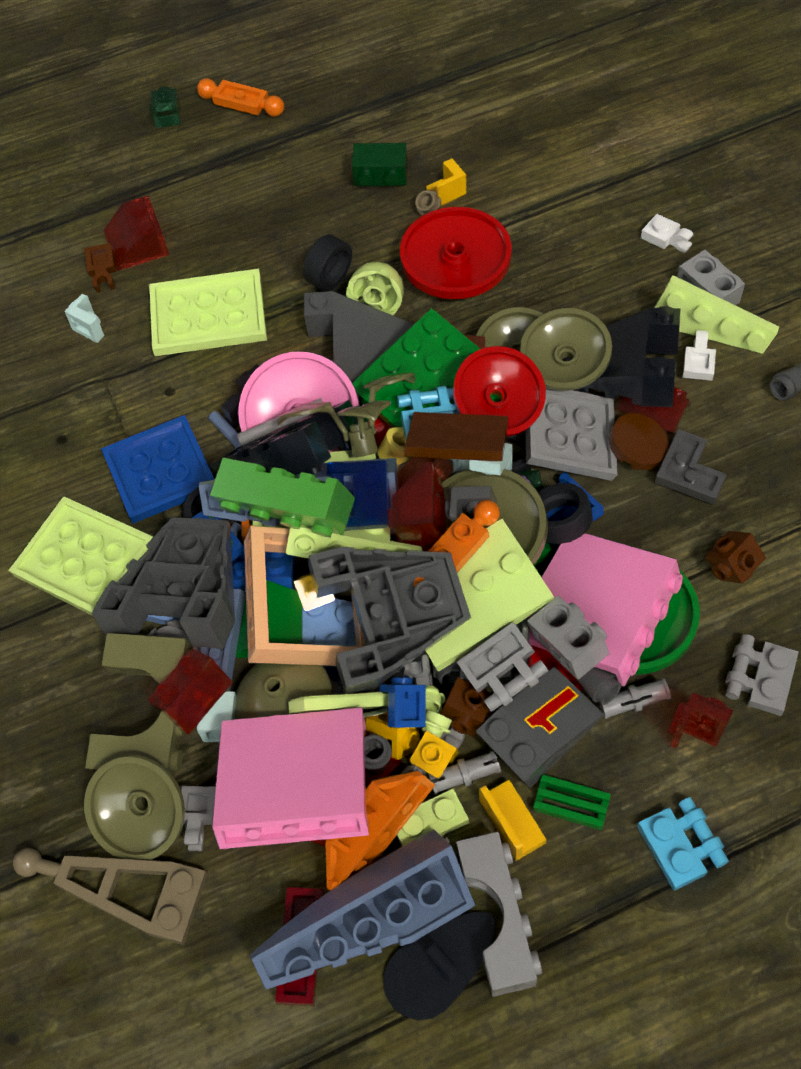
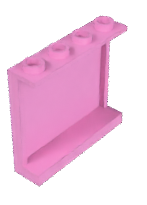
M585 533L572 542L562 543L541 577L554 598L559 595L567 604L575 603L583 612L586 621L590 624L596 622L607 635L605 642L610 654L594 667L616 674L621 686H625L630 675L633 676L637 672L640 656L644 648H648L654 638V629L659 620L662 621L666 617L669 601L673 593L679 592L683 581L677 559ZM530 629V646L533 645L545 649L539 642L535 640Z
M362 707L222 721L212 825L219 848L228 849L369 835L365 797L364 735L367 734Z

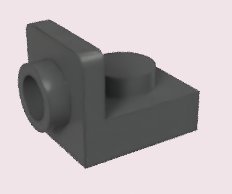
M491 486L452 487L451 499H447L445 505L447 519H451L452 523H454L464 512L473 515L475 506L483 500L493 501L497 504V499Z

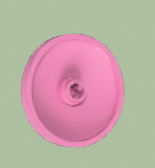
M309 352L284 353L267 360L259 366L246 382L239 402L240 428L242 432L319 398L323 402H331V406L350 400L352 406H360L359 399L349 377L329 359ZM311 415V416H309V417H306V418H304V419H302V420H299L298 422L303 421V420H305V419H308V418L312 417L313 415ZM338 447L329 450V452L340 451Z

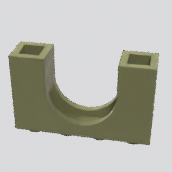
M107 633L102 667L111 673L145 675L155 678L162 689L163 706L156 722L149 729L138 735L90 734L86 769L96 772L105 763L115 758L126 755H138L158 762L175 778L176 771L181 769L183 760L182 750H179L181 736H185L187 731V716H184L185 703L190 702L192 695V684L189 682L190 669L195 668L197 659L196 650L193 649V645L186 638Z

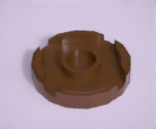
M628 413L620 416L613 424L608 436L610 449L616 458L622 463L626 461L632 464L630 467L636 470H649L657 467L665 458L669 449L667 434L661 425L652 418L640 413Z

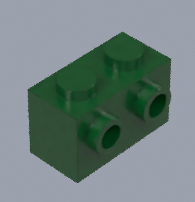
M353 143L352 174L354 186L407 185L408 160L406 143Z

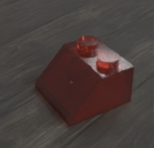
M148 195L122 203L104 228L107 242L111 243L114 248L117 271L169 255L162 230Z
M425 462L393 495L392 509H388L387 513L389 527L395 530L398 542L420 546L422 551L427 552L446 532V491L432 462Z

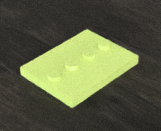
M259 269L149 284L152 350L155 356L267 341Z
M63 497L8 571L15 577L92 615L104 589L112 580L117 583L128 571L126 565L132 559L137 561L148 550L146 544L153 536Z
M503 519L486 528L490 537L457 573L471 618L426 651L438 672L472 652L512 622L515 625L520 623L554 599L553 594Z

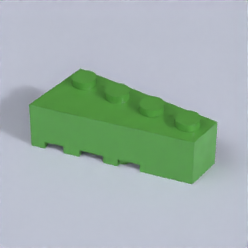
M222 458L210 494L211 497L220 503L219 507L221 509L237 514L240 509L250 511L249 515L262 521H269L270 517L281 519L280 524L293 529H300L301 525L312 528L311 532L330 538L332 533L344 535L355 497L338 479L327 477L324 482L315 478L316 476L303 472L300 473L298 479L296 475L285 469L273 467L269 473H266V468L261 465Z

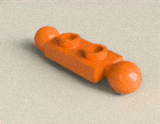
M208 78L202 79L197 85L198 94L203 99H212L215 105L254 115H259L262 109H265L266 113L272 117H277L284 111L283 100L278 96L269 97L266 90L227 80H222L219 86H216L215 82Z
M489 500L478 502L473 511V519L462 513L428 552L451 553L458 573L490 537L488 530L483 526L493 525L499 519L500 510L495 502ZM422 577L416 578L414 580V587L425 579Z

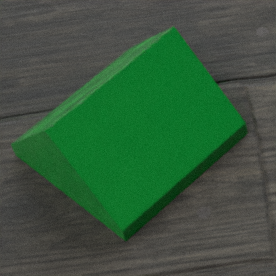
M266 580L269 643L303 644V606L298 592ZM246 597L235 654L236 658H248Z

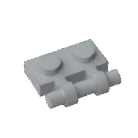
M514 622L457 662L478 693L487 686H491L495 693L484 700L491 712L502 704L507 706L514 701L513 696L527 686H530V688L539 683L538 678L548 672V669L541 660L530 668L524 660L535 653V651ZM516 667L520 675L503 686L498 678Z
M744 634L741 636L740 643L734 648L733 658L735 661L732 671L727 673L725 683L728 687L725 695L730 699L737 700L740 697L741 691L750 693L747 706L782 716L799 651L765 641L762 651L757 652L753 649L755 638ZM748 664L757 667L754 679L746 675Z

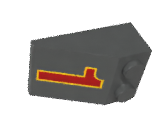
M556 667L538 679L539 683L532 688L528 686L513 697L514 701L507 706H501L476 730L480 737L529 788L604 716Z

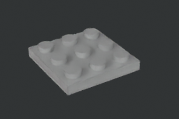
M546 388L544 408L534 424L526 430V464L613 481L617 476V458L610 449L608 436L615 423L614 400L575 390L559 391Z

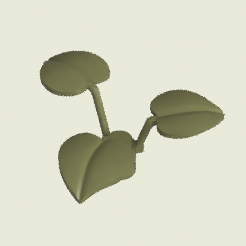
M415 373L388 375L365 384V389L370 388L369 403H365L362 406L349 407L336 413L331 406V402L304 404L284 413L277 420L278 426L281 425L289 417L307 415L314 412H326L331 415L342 432L344 441H350L354 458L377 453L374 424L380 412L391 405V400L375 401V394L385 385L399 381H407L414 384L416 379ZM338 416H356L358 423L350 425V432H348ZM364 418H368V419H369V425H368V421H365V422H364Z

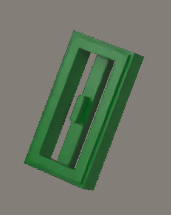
M542 774L533 811L602 831L611 794ZM546 787L600 802L601 805L550 791ZM546 798L568 806L598 813V818L543 803V799Z

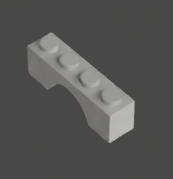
M499 832L456 841L459 863L467 886L480 889L490 895L498 904L503 916V928L499 937L490 947L483 951V961L492 997L536 987V975L542 974V969L537 951L530 952L526 937L532 936V931L527 913L520 915L517 900L522 899V893L518 878L510 877L508 864H512L513 860L508 842H501Z

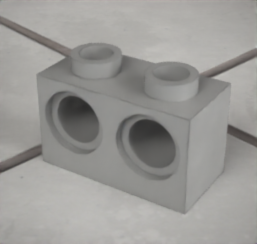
M703 250L679 266L678 278L733 305L740 303L745 283L738 275L733 274L718 258L713 257L706 250Z
M558 595L528 619L527 622L535 640L579 680L610 654L605 642L607 635L596 622L590 624L586 621L583 612L575 603L567 604Z

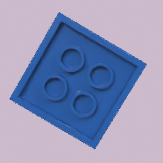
M185 415L101 448L132 524L185 503L188 495L199 487L200 482L215 480Z

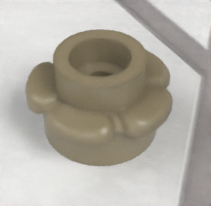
M424 190L420 192L415 200L417 212L420 215H425L437 210L441 206V198L437 196L435 191Z

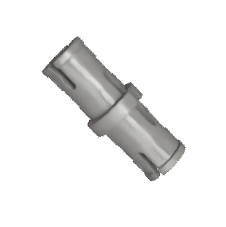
M661 678L635 687L634 684L627 686V690L619 692L610 703L603 705L599 702L604 718L607 719L630 710L635 712L642 711L643 706L671 699V694L666 680Z
M491 751V753L467 761L464 758L457 760L458 764L445 769L441 778H436L429 774L431 782L435 784L433 788L434 793L437 794L440 791L461 784L469 786L472 785L471 781L494 773H500L501 769L499 762H496L495 752Z

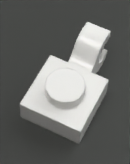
M656 214L641 233V239L663 249L668 245H672L679 251L686 252L692 246V243L688 242L693 236L692 231L686 228L680 229V224L659 214Z
M696 330L693 347H686L682 378L713 380L716 349H707L708 331Z

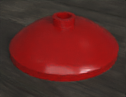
M491 346L472 353L463 361L455 375L453 397L460 414L508 416L506 437L527 430L538 419L544 408L546 387L540 370L525 354L509 347ZM490 395H497L500 398V402L492 401Z

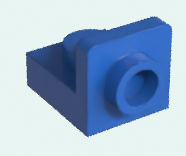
M392 678V685L380 684V691L388 692V727H425L426 685H412V678Z

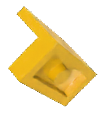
M510 780L490 791L486 785L479 788V801L502 840L508 842L511 855L515 861L546 844L547 839Z

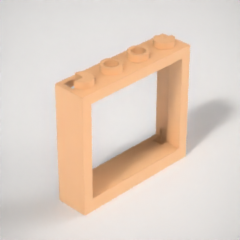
M250 526L244 541L248 663L336 666L337 653L366 646L353 599L356 646L269 643L265 552L286 553L290 529Z

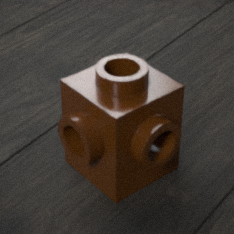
M728 531L723 537L718 539L714 547L705 555L715 577L720 581L741 584L748 580L756 568L766 559L752 533Z
M458 677L440 715L452 720L450 726L456 732L475 737L476 730L495 713V710L491 712L484 702L492 693L486 691L485 688L478 693L471 683Z

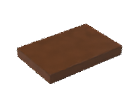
M414 412L404 446L405 456L503 461L508 430V416Z

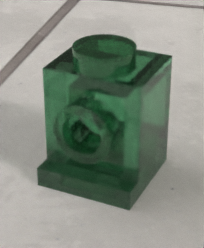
M162 86L157 91H151L150 109L156 128L181 125L180 101L176 88L171 89L167 86ZM172 110L173 115L161 116L162 111Z

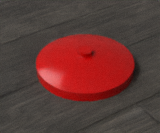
M468 207L441 208L421 216L409 226L400 244L401 266L407 279L419 290L444 299L471 298L489 291L504 278L511 263L512 245L505 227L493 216Z

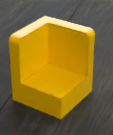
M451 158L443 162V179L428 185L426 190L435 191L437 196L441 198L442 206L466 194V174Z

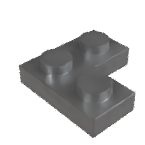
M678 429L657 473L655 483L714 505L727 474L698 464L706 447L707 439Z

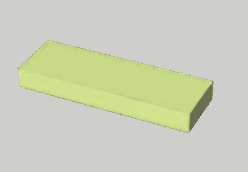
M388 692L304 696L291 699L288 702L289 714L341 710L345 708L388 707Z

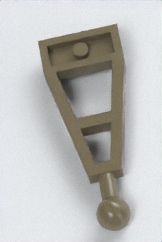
M33 848L20 850L13 859V868L20 876L30 877L40 873L55 877L53 884L71 895L149 936L182 945L185 944L208 875L205 870L167 861L64 856L60 864L42 859L40 853ZM74 870L106 871L98 894L70 881ZM120 873L167 875L151 922L111 902Z

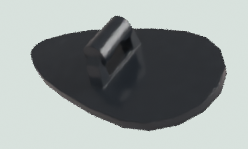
M473 912L457 916L413 943L406 944L397 950L387 963L383 977L385 995L392 1008L403 1017L416 1021L433 1019L445 1012L462 994L481 966L483 951L490 947L495 930L494 917L488 912Z

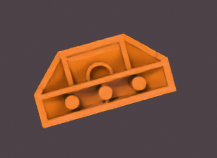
M419 771L371 779L365 785L369 835L325 840L327 889L331 891L342 882L375 863L434 788L435 784Z

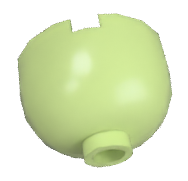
M369 262L358 267L349 280L346 296L394 315L402 303L404 286L402 278L393 267L382 262Z

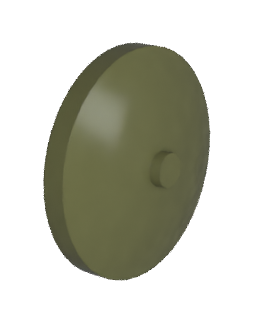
M469 469L464 470L443 481L424 503L417 526V538L422 551L428 552L453 524L451 519H447L445 511L446 500L451 499L452 487L491 486L500 510V516L497 521L504 520L533 565L544 549L548 534V519L544 504L536 489L525 478L512 471L504 469L501 475H486ZM464 512L469 518H474V515Z

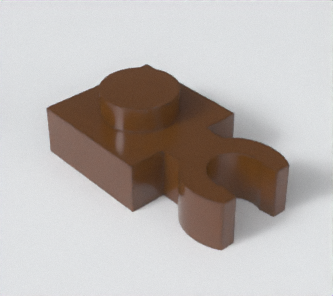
M106 243L84 248L87 272L90 277H93L92 285L97 293L101 292L100 285L104 281L108 282L111 290L115 289V281L110 274L117 272L112 244Z

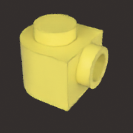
M394 427L388 430L378 447L377 453L380 459L396 458L397 465H400L412 458L405 456L404 446L406 440L403 427Z

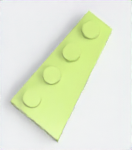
M672 275L654 308L662 306L681 308L679 332L696 336V330L708 331L709 340L762 354L775 338L779 326Z

